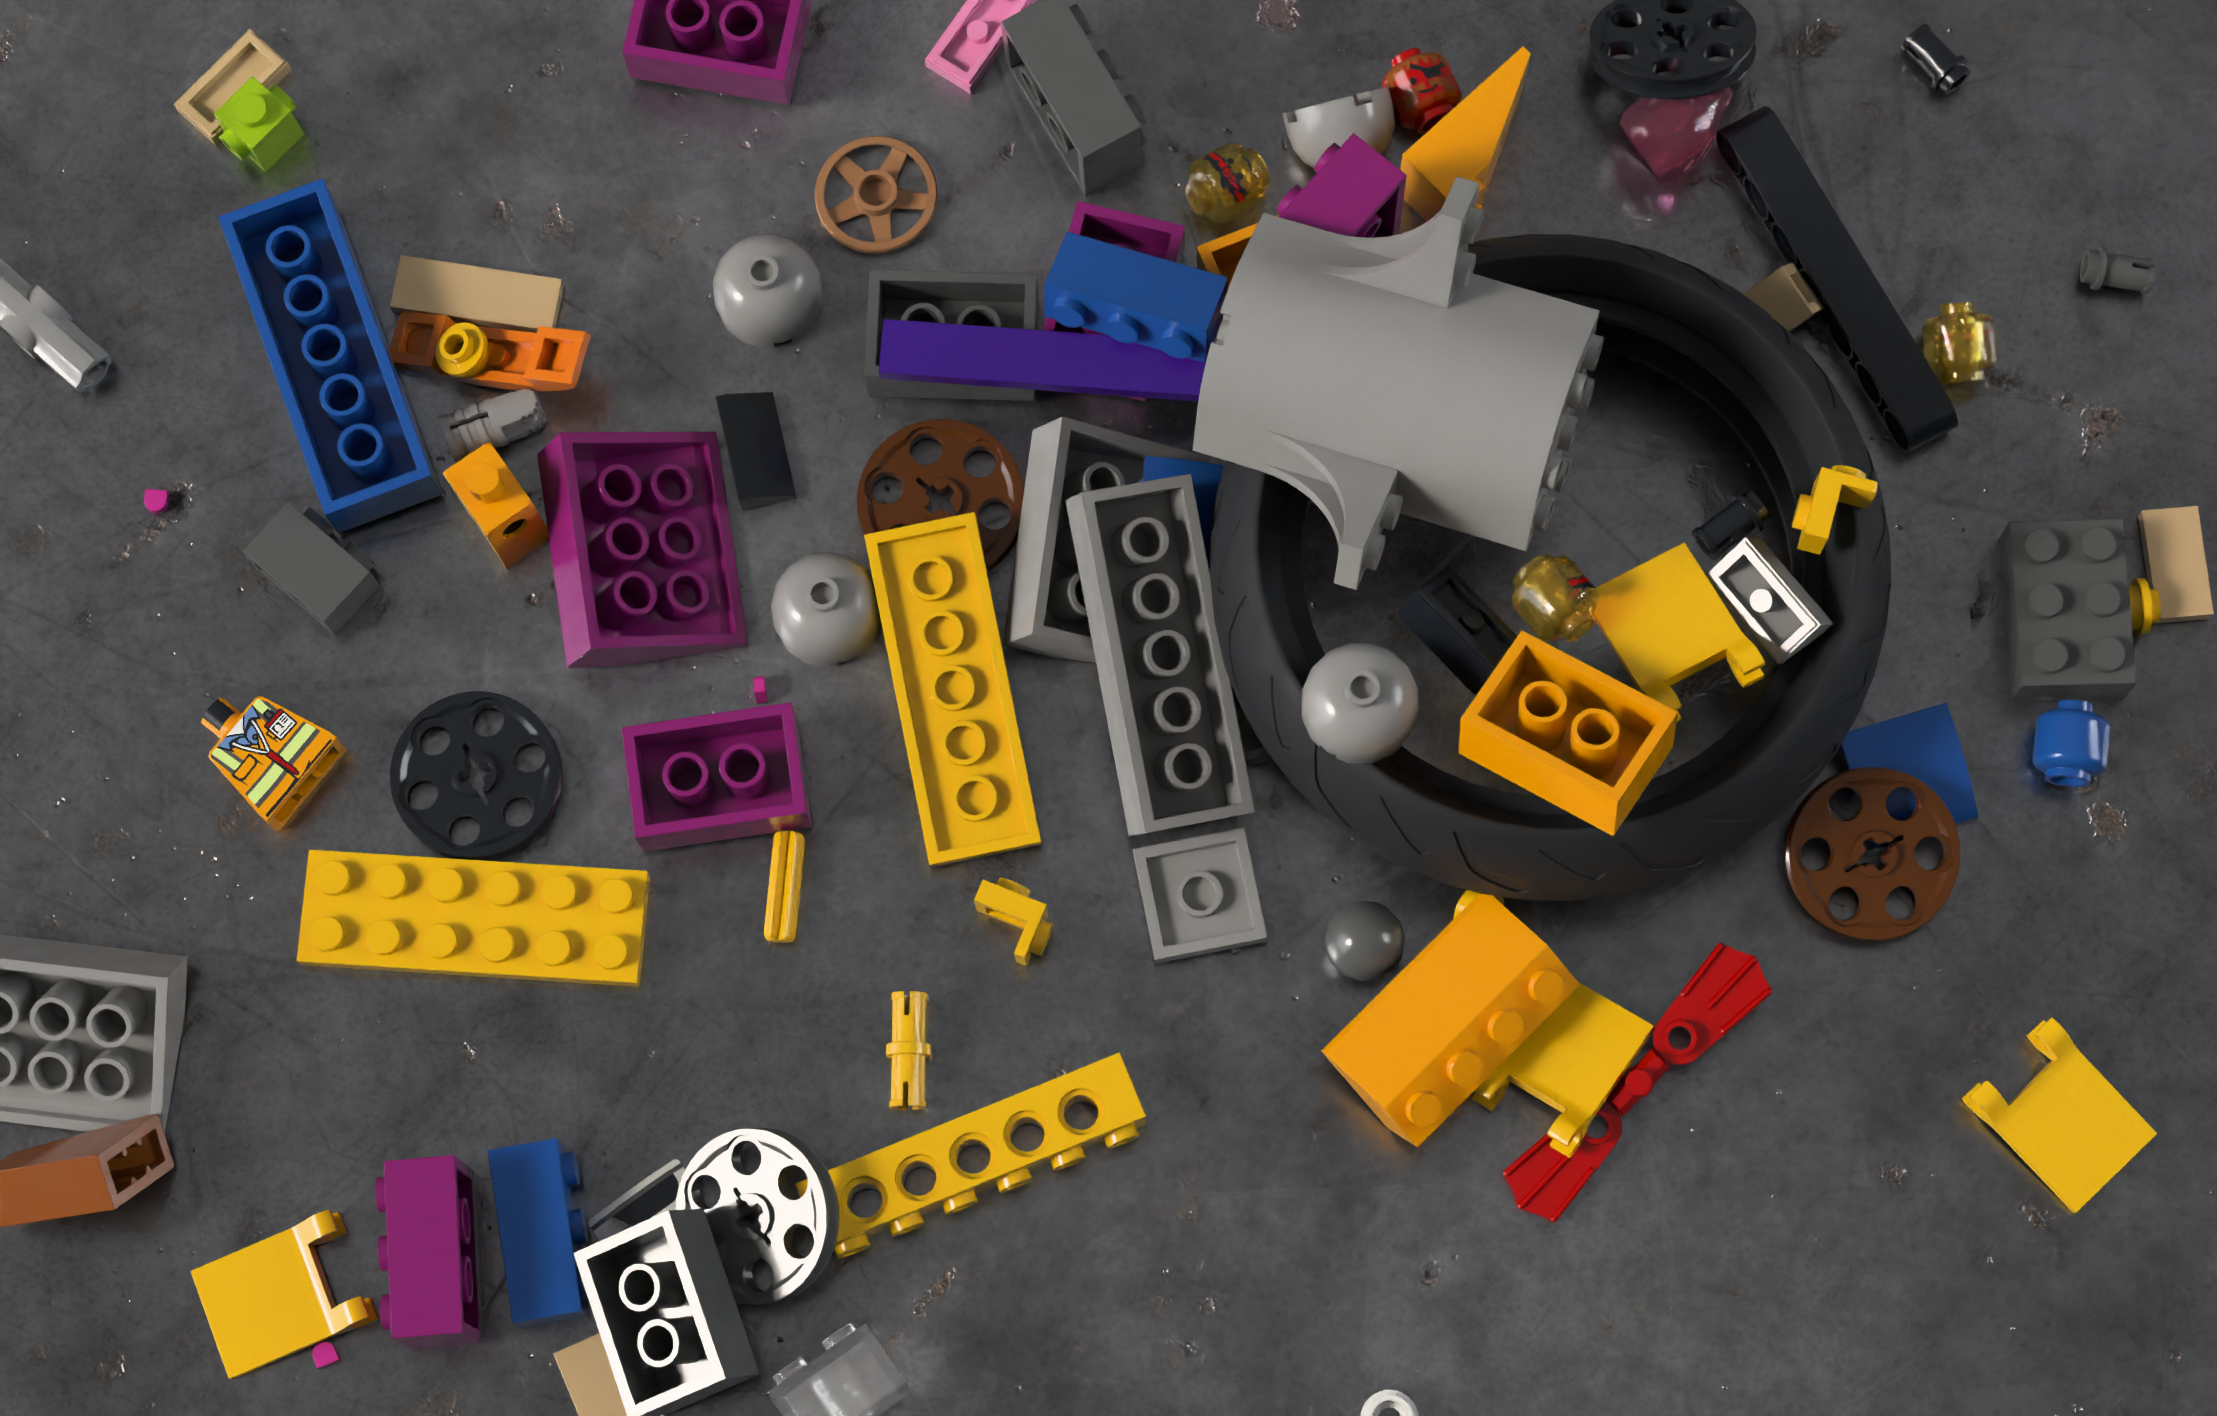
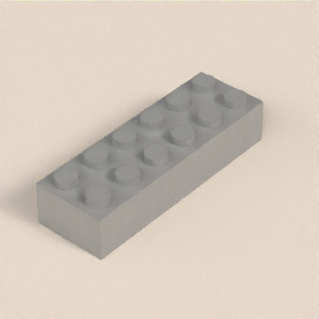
M1191 474L1081 492L1065 500L1129 836L1255 813L1231 683L1224 666L1214 621L1210 572Z

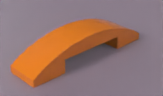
M411 311L400 312L389 348L396 367L451 381L499 389L522 390L523 388H530L531 391L546 392L576 388L591 337L586 331L543 326L538 327L537 333L477 326L487 337L490 347L489 361L485 368L474 376L453 377L439 367L435 352L442 334L457 323L446 315Z

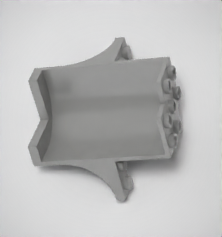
M1456 177L1442 209L1433 218L1413 230L1388 237L1365 238L1345 236L1263 213L1243 252L1220 311L1223 315V320L1216 342H1211L1203 373L1192 451L1273 475L1294 486L1309 497L1327 517L1337 538L1339 553L1334 584L1357 590L1366 568L1376 570L1386 539L1381 533L1384 528L1389 530L1395 528L1400 513L1527 551L1535 529L1543 532L1547 529L1555 503V498L1549 496L1551 490L1561 493L1564 487L1571 459L1563 457L1562 452L1563 450L1568 452L1571 450L1577 433L1580 418L1574 416L1575 411L1585 413L1589 406L1595 379L1589 378L1586 375L1587 369L1595 370L1604 343V337L1595 335L1600 310L1473 274L1476 254L1468 252L1469 244H1475L1484 217V210L1475 208L1480 184L1478 182Z

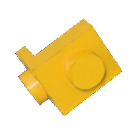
M1836 465L1832 467V470L1822 467L1813 484L1811 496L1801 493L1796 506L1792 528L1802 530L1797 549L1820 555L1829 537L1837 502L1868 509L1876 496L1879 483L1866 479L1867 475L1863 471L1850 466Z
M999 878L997 884L983 879L974 899L976 910L1024 929L1014 956L1017 963L1027 966L1032 953L1042 956L1053 930L1054 924L1046 921L1048 917L1047 905L1029 898L1028 896L1031 891L1017 882Z

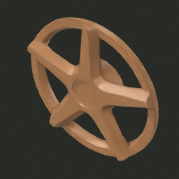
M868 136L843 145L827 159L816 181L815 205L821 224L839 243L859 252L889 255L892 251L901 249L916 240L928 227L937 209L938 189L930 164L918 150L908 143L892 137ZM869 145L892 147L879 170L865 171L848 158L846 154ZM907 154L922 169L927 181V194L902 189L897 186L896 180ZM835 167L853 187V195L827 210L824 201L825 184L830 171ZM892 210H924L918 222L908 232L892 239ZM865 214L869 217L875 242L855 239L844 233L835 224Z

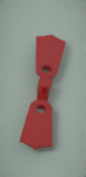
M1723 943L1716 945L1656 1024L1652 1038L1656 1052L1651 1048L1634 1067L1627 1069L1621 1081L1606 1099L1607 1102H1604L1596 1115L1603 1117L1607 1123V1131L1602 1137L1592 1138L1586 1133L1576 1152L1571 1158H1568L1550 1147L1553 1139L1546 1133L1503 1171V1175L1512 1189L1519 1209L1538 1214L1552 1222H1557L1619 1141L1622 1134V1120L1619 1113L1624 1116L1640 1098L1647 1096L1651 1092L1653 1085L1671 1067L1667 1062L1682 1065L1694 1061L1772 994L1773 991L1763 975L1756 956L1737 951ZM1683 1027L1690 1033L1691 1040L1685 1049L1678 1050L1670 1045L1668 1036L1673 1028Z

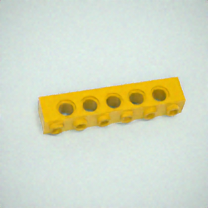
M1120 1052L828 1170L835 1187L839 1205V1230L834 1248L837 1258L848 1257L870 1246L868 1237L888 1229L892 1237L910 1232L924 1224L923 1215L942 1207L946 1215L971 1207L978 1202L977 1193L996 1185L1000 1193L1023 1186L1032 1180L1031 1171L1048 1164L1052 1165L1054 1171L1077 1164L1086 1158L1083 1150L1102 1142L1106 1143L1108 1149H1112L1138 1138L1140 1135L1137 1128L1146 1125V1115ZM1077 1102H1088L1098 1111L1096 1122L1084 1130L1071 1127L1065 1120L1067 1110ZM1027 1123L1039 1126L1045 1133L1042 1144L1037 1149L1029 1152L1021 1151L1012 1144L1014 1131L1019 1126ZM971 1145L982 1146L990 1152L988 1166L983 1171L975 1174L967 1173L958 1166L959 1155L965 1148ZM927 1167L936 1173V1183L933 1189L921 1196L912 1195L907 1192L904 1186L907 1174L914 1168ZM808 1179L795 1183L800 1198L806 1193ZM863 1189H874L882 1196V1204L878 1212L867 1218L854 1215L851 1211V1201L854 1195Z

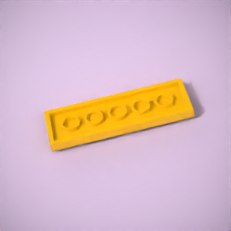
M975 512L865 534L868 558L929 865L935 867L1041 845L1042 840Z
M309 850L296 961L300 965L640 987L650 874L648 871Z

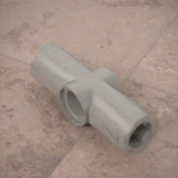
M0 258V328L32 358L36 359L37 356L41 358L80 394L89 388H94L107 375L108 367L113 359L102 346L72 322L74 320L72 316L55 299L38 285L33 288Z

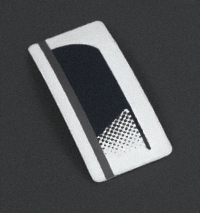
M672 1160L591 1218L588 1224L600 1241L663 1212L675 1210L677 1191L685 1168L679 1160Z

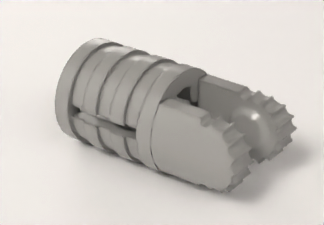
M530 388L517 389L516 392H509L495 398L490 397L478 404L473 403L464 409L459 408L450 414L438 416L455 463L488 442L494 448L508 445V442L528 436L530 433H535L537 430L545 427L544 423L547 422V416L539 404L540 400L535 391H531Z

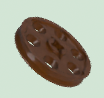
M935 419L918 422L897 431L874 451L862 472L857 491V512L864 535L954 516L952 513H946L942 509L937 510L934 514L930 512L932 508L931 499L928 496L927 490L918 484L922 482L932 494L936 493L943 497L949 492L953 495L950 500L956 516L975 512L987 573L998 566L1010 553L1018 538L1024 488L1014 459L995 437L983 429L966 422L951 419ZM922 438L935 439L942 446L941 457L930 465L919 464L911 457L912 446ZM979 450L991 453L996 459V467L993 472L982 478L971 476L964 468L967 457ZM886 476L894 477L903 484L901 497L896 502L890 504H882L872 496V488L875 482ZM992 502L1005 504L1011 511V518L1008 524L1000 529L985 527L979 520V514L985 505Z
M1861 767L1846 770L1827 778L1811 790L1802 800L1791 819L1787 831L1785 866L1796 897L1808 913L1817 921L1847 936L1866 940H1883L1899 937L1919 928L1942 908L1950 896L1958 876L1960 841L1950 811L1941 798L1925 783L1897 770ZM1842 787L1852 789L1857 794L1859 800V808L1856 814L1847 820L1835 818L1829 808V799L1832 793ZM1898 787L1909 789L1915 797L1916 806L1914 812L1904 820L1894 819L1886 809L1888 795ZM1900 836L1899 840L1885 846L1886 850L1879 854V859L1882 863L1879 867L1867 862L1862 864L1856 863L1844 871L1845 867L1859 861V857L1866 852L1863 844L1865 840L1868 839L1871 843L1881 844L1884 842L1889 843ZM1933 836L1942 844L1944 855L1938 866L1926 870L1916 862L1914 851L1920 840ZM1814 837L1824 839L1829 845L1831 852L1828 863L1818 870L1807 868L1803 864L1800 855L1804 843ZM1905 886L1914 894L1916 900L1915 908L1908 917L1895 919L1887 911L1886 898L1894 888ZM1840 887L1852 888L1859 898L1857 911L1848 919H1837L1829 909L1831 894Z

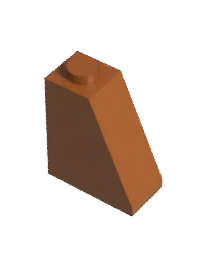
M158 1113L13 1152L0 1161V1227L115 1210L175 1167Z

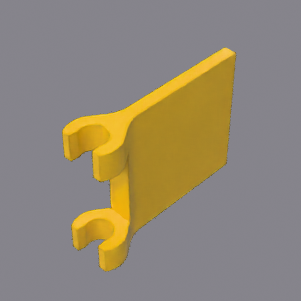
M1685 542L1596 587L1599 598L1596 595L1589 601L1585 599L1586 607L1639 692L1675 711L1681 709L1682 705L1670 686L1724 658H1727L1733 674L1743 688L1764 678V674L1760 667L1765 665L1762 655L1740 630ZM1679 712L1677 716V722L1681 721V716Z
M1581 983L1474 1091L1475 1095L1473 1096V1101L1493 1112L1503 1099L1511 1082L1560 1111L1562 1114L1554 1121L1547 1134L1553 1139L1550 1147L1568 1158H1571L1576 1152L1593 1118L1654 1031V1025Z
M2050 1018L2047 1022L2042 1020L2026 1037L2041 1053L2052 1061L2017 1095L2006 1103L1997 1089L1988 1081H1985L1982 1084L1977 1083L1961 1099L1978 1117L1991 1126L2072 1213H2077L2157 1133L2078 1050L2064 1028L2055 1019Z
M331 1209L319 1212L290 1229L191 1271L229 1379L233 1380L333 1336L366 1326L379 1319L371 1297L363 1299V1296H358L336 1306L315 1246L347 1234L340 1212L337 1211L332 1214Z

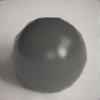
M1371 901L1353 902L1342 907L1328 923L1325 936V946L1330 962L1344 976L1359 981L1379 979L1393 970L1402 958L1405 943L1400 920L1386 906Z

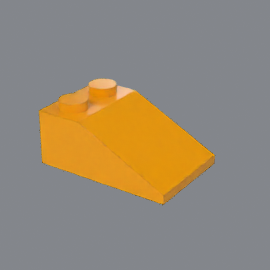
M1524 46L1402 154L1400 170L1407 175L1404 201L1426 222L1442 209L1456 177L1480 183L1475 208L1484 209L1481 204L1483 203L1524 91L1531 55Z

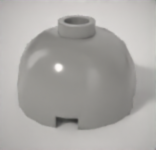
M1388 86L1282 113L1287 135L1294 152L1305 164L1313 168L1329 146L1336 143L1341 147L1353 133L1378 153L1382 154L1392 141L1395 128L1394 107Z
M772 233L751 235L732 245L720 259L713 278L714 305L726 329L742 342L761 348L775 347L774 343H783L791 338L792 341L803 337L818 320L824 302L821 274L811 255L794 240Z
M828 551L806 555L789 565L776 583L771 603L775 631L787 651L803 662L822 667L838 666L839 662L848 661L853 657L857 659L865 654L880 635L882 623L872 575L864 566L851 557Z
M1348 643L1329 651L1311 668L1302 689V720L1310 739L1319 747L1321 745L1327 752L1336 755L1337 759L1346 763H1373L1393 755L1410 736L1418 719L1419 690L1409 667L1393 651L1373 643Z

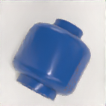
M2061 700L2058 702V709L2048 710L2038 716L2032 762L2035 768L2045 773V781L2060 786L2084 787L2090 785L2091 778L2102 775L2105 772L2110 739V723L2104 717L2092 712L2093 705L2091 703L2080 700Z

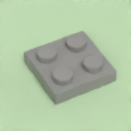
M1245 827L1133 849V857L1155 964L1267 942V933Z

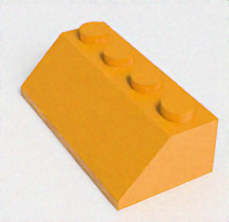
M1479 894L1321 1052L1389 1130L1414 1146L1419 1147L1580 984L1551 948L1493 895Z

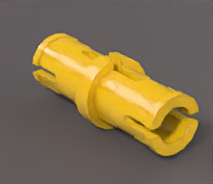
M905 991L891 993V1000H893L892 1043L886 1044V1056L892 1058L891 1101L889 1102V1108L908 1110V1106H912V1110L926 1109L925 1061L931 1058V1044L926 1043L928 993L910 991L909 1013V996H905Z

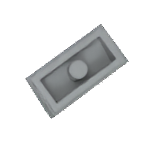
M1745 537L1706 574L1714 589L1778 664L1784 663L1833 625L1830 618L1758 537Z

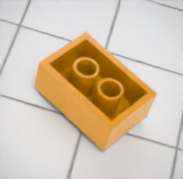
M1521 631L1460 718L1459 754L1614 836L1673 748L1678 712L1542 640Z

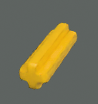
M778 831L774 834L764 936L766 940L776 943H790L796 937L805 838L803 834L795 831Z

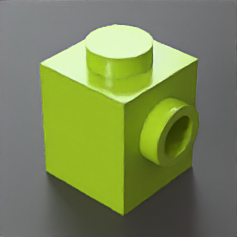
M253 76L214 113L224 131L219 136L222 143L242 161L249 156L265 172L304 133L292 113L297 108L294 101L276 84L273 83L267 89Z

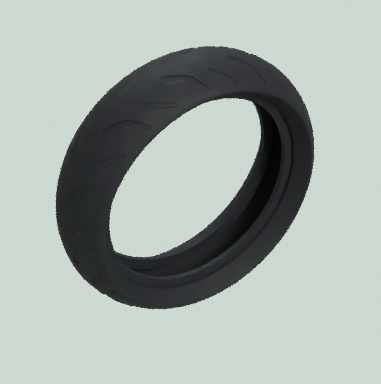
M1524 234L1479 240L1474 245L1469 244L1468 252L1476 254L1473 274L1600 310L1595 335L1604 337L1602 351L1621 355L1651 367L1678 382L1703 400L1730 426L1748 448L1764 474L1775 498L1786 533L1791 574L1830 618L1833 625L1784 663H1777L1765 690L1748 712L1722 738L1695 758L1668 773L1651 779L1614 836L1539 796L1503 792L1451 775L1415 756L1403 746L1393 755L1373 763H1346L1337 759L1336 755L1327 752L1321 745L1319 747L1312 741L1302 720V689L1311 668L1325 654L1313 628L1305 598L1301 571V539L1311 499L1294 486L1273 475L1229 461H1225L1216 491L1208 543V567L1216 631L1224 666L1238 701L1267 753L1287 776L1291 784L1323 816L1360 844L1408 870L1433 878L1437 882L1480 894L1521 900L1574 901L1610 895L1616 896L1660 885L1700 869L1743 845L1779 818L1813 784L1836 754L1861 710L1875 675L1887 626L1891 588V554L1884 499L1880 485H1878L1876 496L1868 509L1837 502L1829 537L1820 555L1797 549L1802 530L1792 528L1796 506L1801 493L1811 496L1813 484L1822 467L1832 470V467L1836 465L1850 466L1863 471L1867 475L1866 479L1878 482L1869 451L1851 412L1827 374L1789 331L1774 320L1767 311L1734 287L1693 265L1651 249L1623 244L1615 240L1572 234Z

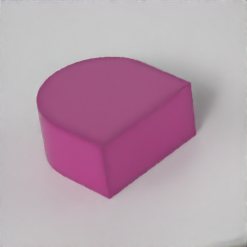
M145 489L144 504L146 508L153 514L163 513L168 507L170 493L167 490Z
M765 676L753 677L756 703L768 702Z
M320 1342L313 1349L312 1356L319 1370L341 1361L336 1347L329 1342Z

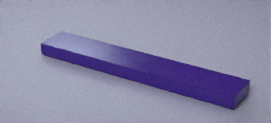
M884 319L878 373L880 379L1198 402L1206 362L1203 363L1190 358H1175L1162 350L1134 342H1119L1109 335Z

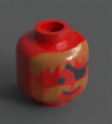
M1419 48L1408 49L1395 56L1390 62L1392 69L1384 76L1381 84L1382 88L1389 87L1394 115L1399 125L1407 129H1416L1420 134L1427 133L1455 108L1462 99V92L1445 57L1436 52L1422 53Z

